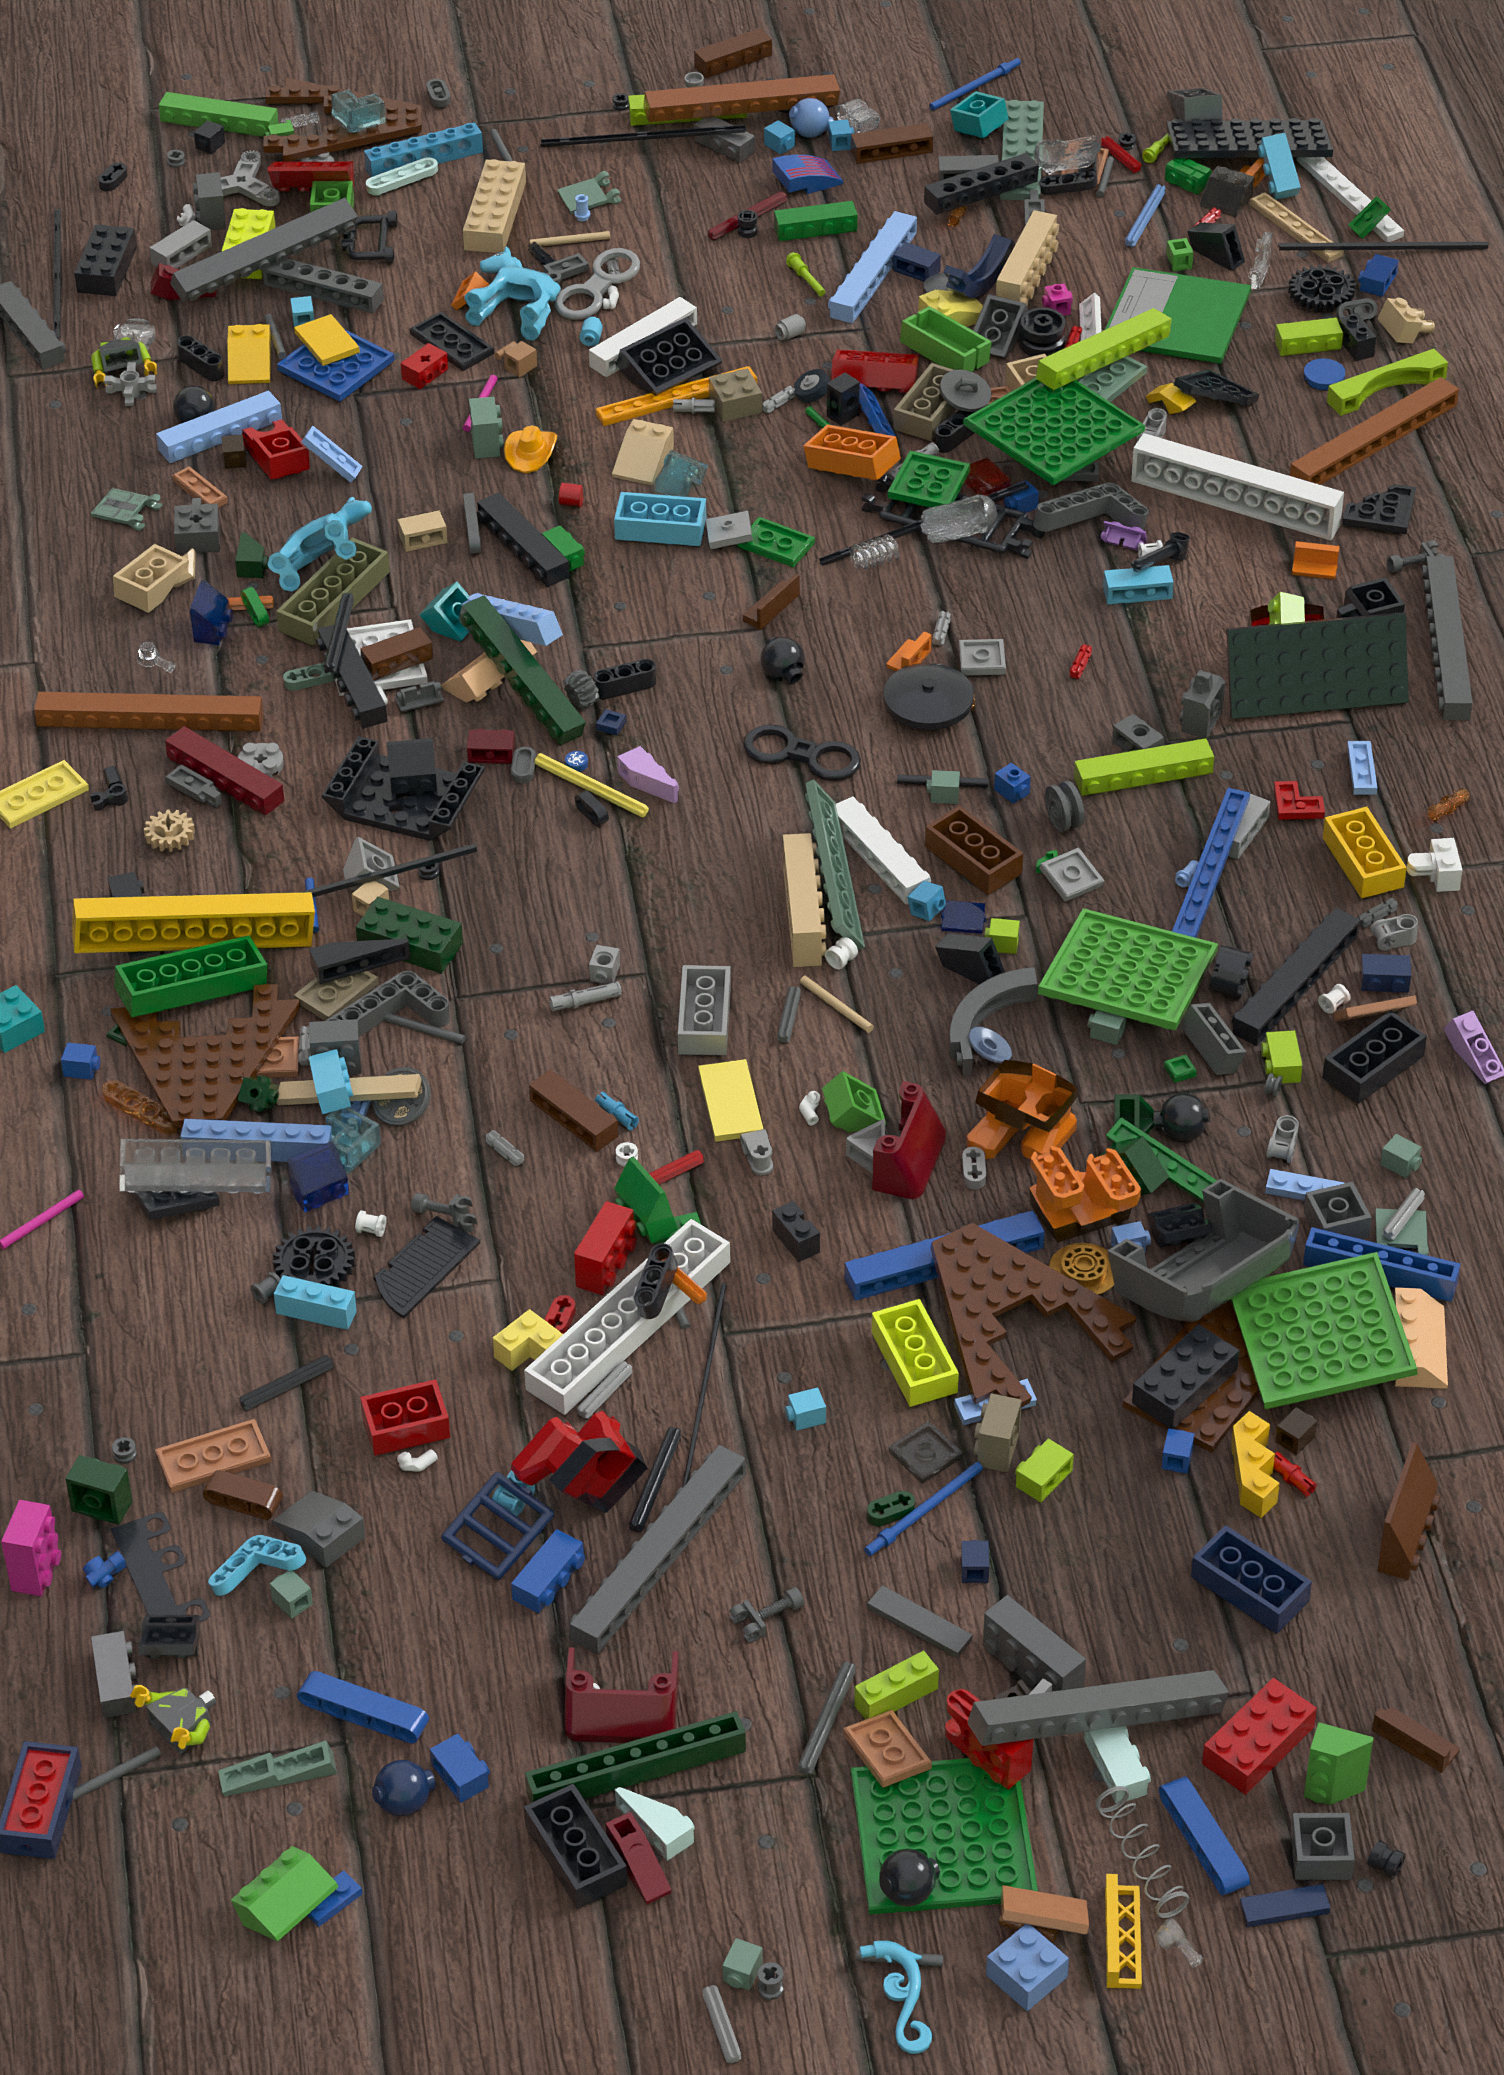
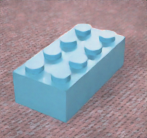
M621 492L614 518L615 539L701 546L707 519L706 498Z

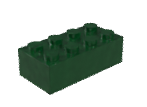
M378 896L356 926L357 941L408 939L410 959L403 962L441 974L463 944L462 923Z

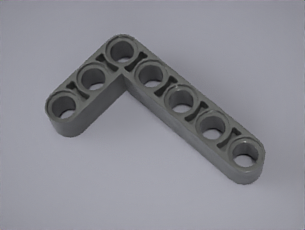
M1104 483L1038 504L1033 526L1037 530L1046 532L1106 513L1123 526L1139 527L1144 531L1149 511L1118 485Z
M403 971L326 1021L358 1019L360 1037L382 1023L386 1014H395L408 1006L430 1025L439 1028L446 1026L450 1021L449 1002L445 996L412 971Z

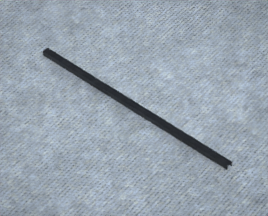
M745 125L565 137L541 139L540 144L541 147L732 134L745 133L746 129Z
M54 206V332L57 338H61V206L60 209L56 210Z
M1488 242L1278 244L1279 251L1488 249L1489 246Z
M1026 481L844 548L819 558L820 564L822 566L1022 492L1029 489V485H1026Z
M471 844L299 893L311 892L312 898L475 853L477 852L476 844Z

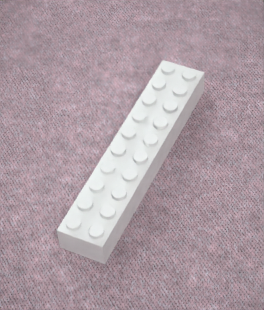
M1143 433L1134 446L1132 482L1330 541L1341 525L1344 492L1145 433Z
M692 1219L665 1242L672 1247L678 1267L701 1288L707 1285L730 1263V1242ZM646 1259L524 1370L526 1390L565 1415L682 1308L690 1298L672 1282L660 1314L653 1319L643 1318L634 1302V1293L646 1265Z

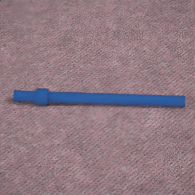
M1016 58L1008 63L1004 62L998 65L997 69L930 103V109L934 111L996 77L1010 73L1012 69L1021 65L1020 59Z
M975 1462L891 1528L882 1530L877 1534V1538L864 1548L865 1553L868 1556H872L882 1547L891 1545L896 1541V1537L980 1473L983 1470L981 1463Z

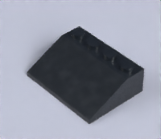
M685 317L620 349L616 365L628 380L657 396L721 364L722 359Z

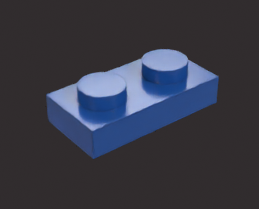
M342 1871L333 1878L339 1887L307 1915L318 1927L363 1894L362 1887L345 1871Z

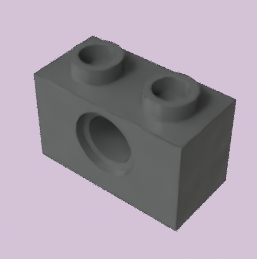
M1135 714L1113 725L1112 742L1124 752L1164 746V737Z

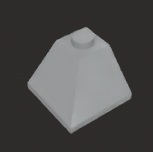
M357 837L343 868L345 880L395 866L393 855ZM397 874L374 880L379 884H383L388 888V891L399 888ZM363 884L357 885V886H354V887H349V888H350L351 890H357V889L360 888Z

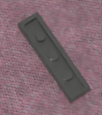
M883 1585L867 1603V1609L957 1659L972 1641L973 1635Z

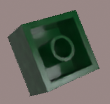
M79 1455L65 1478L72 1512L120 1525L133 1502L127 1468H123L118 1464L102 1462L93 1457Z

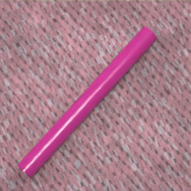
M490 375L478 398L489 397L498 380L497 376ZM470 414L463 425V430L466 432L471 430Z
M80 1190L75 1191L0 1240V1248L4 1250L84 1198L83 1193Z

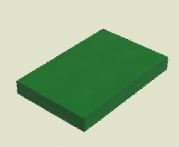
M758 517L751 525L753 540L739 543L737 547L794 568L815 544V537Z

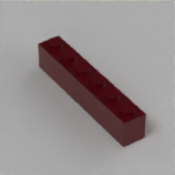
M182 727L165 740L166 754L171 761L183 765L212 781L221 791L227 792L236 800L250 806L253 810L266 816L285 801L283 784L187 727Z

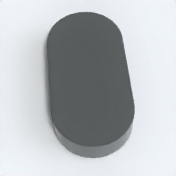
M520 747L514 751L511 766L513 781L523 784L530 782L534 778L536 752L532 748Z

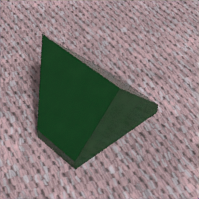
M1115 1094L1113 1126L1120 1118H1123L1148 1134L1154 1127L1153 1114L1155 1110L1140 1094Z

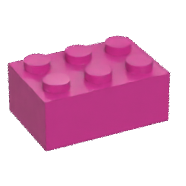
M24 1500L18 1501L1 1541L11 1591L42 1596L46 1586L49 1587L51 1584L54 1566H58L61 1560V1550H58V1534L55 1533L54 1529L55 1517H52L50 1505Z

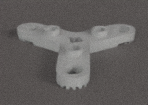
M251 150L249 152L246 151V153L244 152L241 155L240 161H238L233 175L220 177L223 197L239 192L264 206H275L280 202V193L277 189H272L269 185L255 178L261 165L260 153L254 150L253 152Z

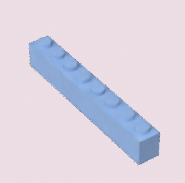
M894 211L892 216L887 218L884 227L879 229L876 238L870 242L869 248L862 253L859 262L854 264L851 273L846 275L843 284L838 286L836 294L829 299L830 318L853 324L892 269L893 254L905 242L910 243L916 235V216Z

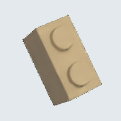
M440 511L398 519L399 537L406 552L447 543L446 524Z

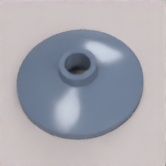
M974 1027L970 1030L968 1034L969 1042L979 1056L996 1063H1002L1004 1060L1011 1058V1048L999 1034L984 1027Z

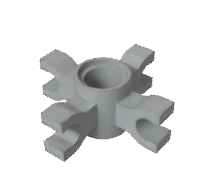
M127 362V371L122 372L120 378L105 376L104 379L105 384H112L106 385V393L122 391L125 397V406H134V398L138 397L141 391L156 393L157 389L156 384H149L155 383V375L139 378V374L136 372V362Z

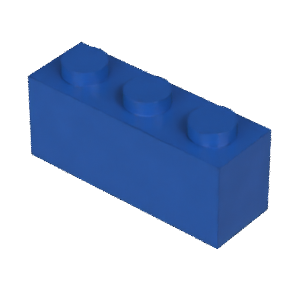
M556 1529L511 1583L512 1600L537 1613H540L545 1606H549L560 1587H565L570 1575L575 1569H579L583 1565L585 1560L583 1542Z

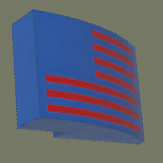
M802 154L772 158V172L789 193L803 189L807 194L843 184L840 176L827 160Z

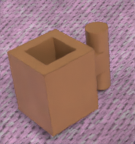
M512 341L494 353L497 360L504 357L505 369L518 377L537 367L536 349L523 341L518 344Z

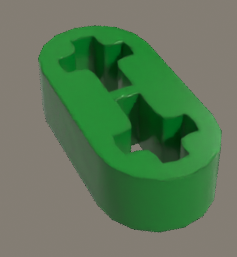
M248 587L241 590L242 602L255 626L259 628L269 624V616L255 589Z

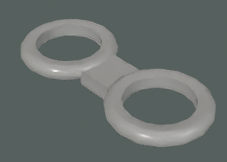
M613 248L598 255L593 262L592 270L594 275L584 284L568 286L556 296L554 306L557 312L564 318L571 320H582L593 316L601 308L602 296L612 284H620L636 276L640 270L638 256L631 250L624 248ZM617 257L628 259L632 263L631 267L621 274L611 275L601 269L604 262ZM577 293L589 294L594 298L592 305L583 310L574 311L567 309L563 305L566 298Z

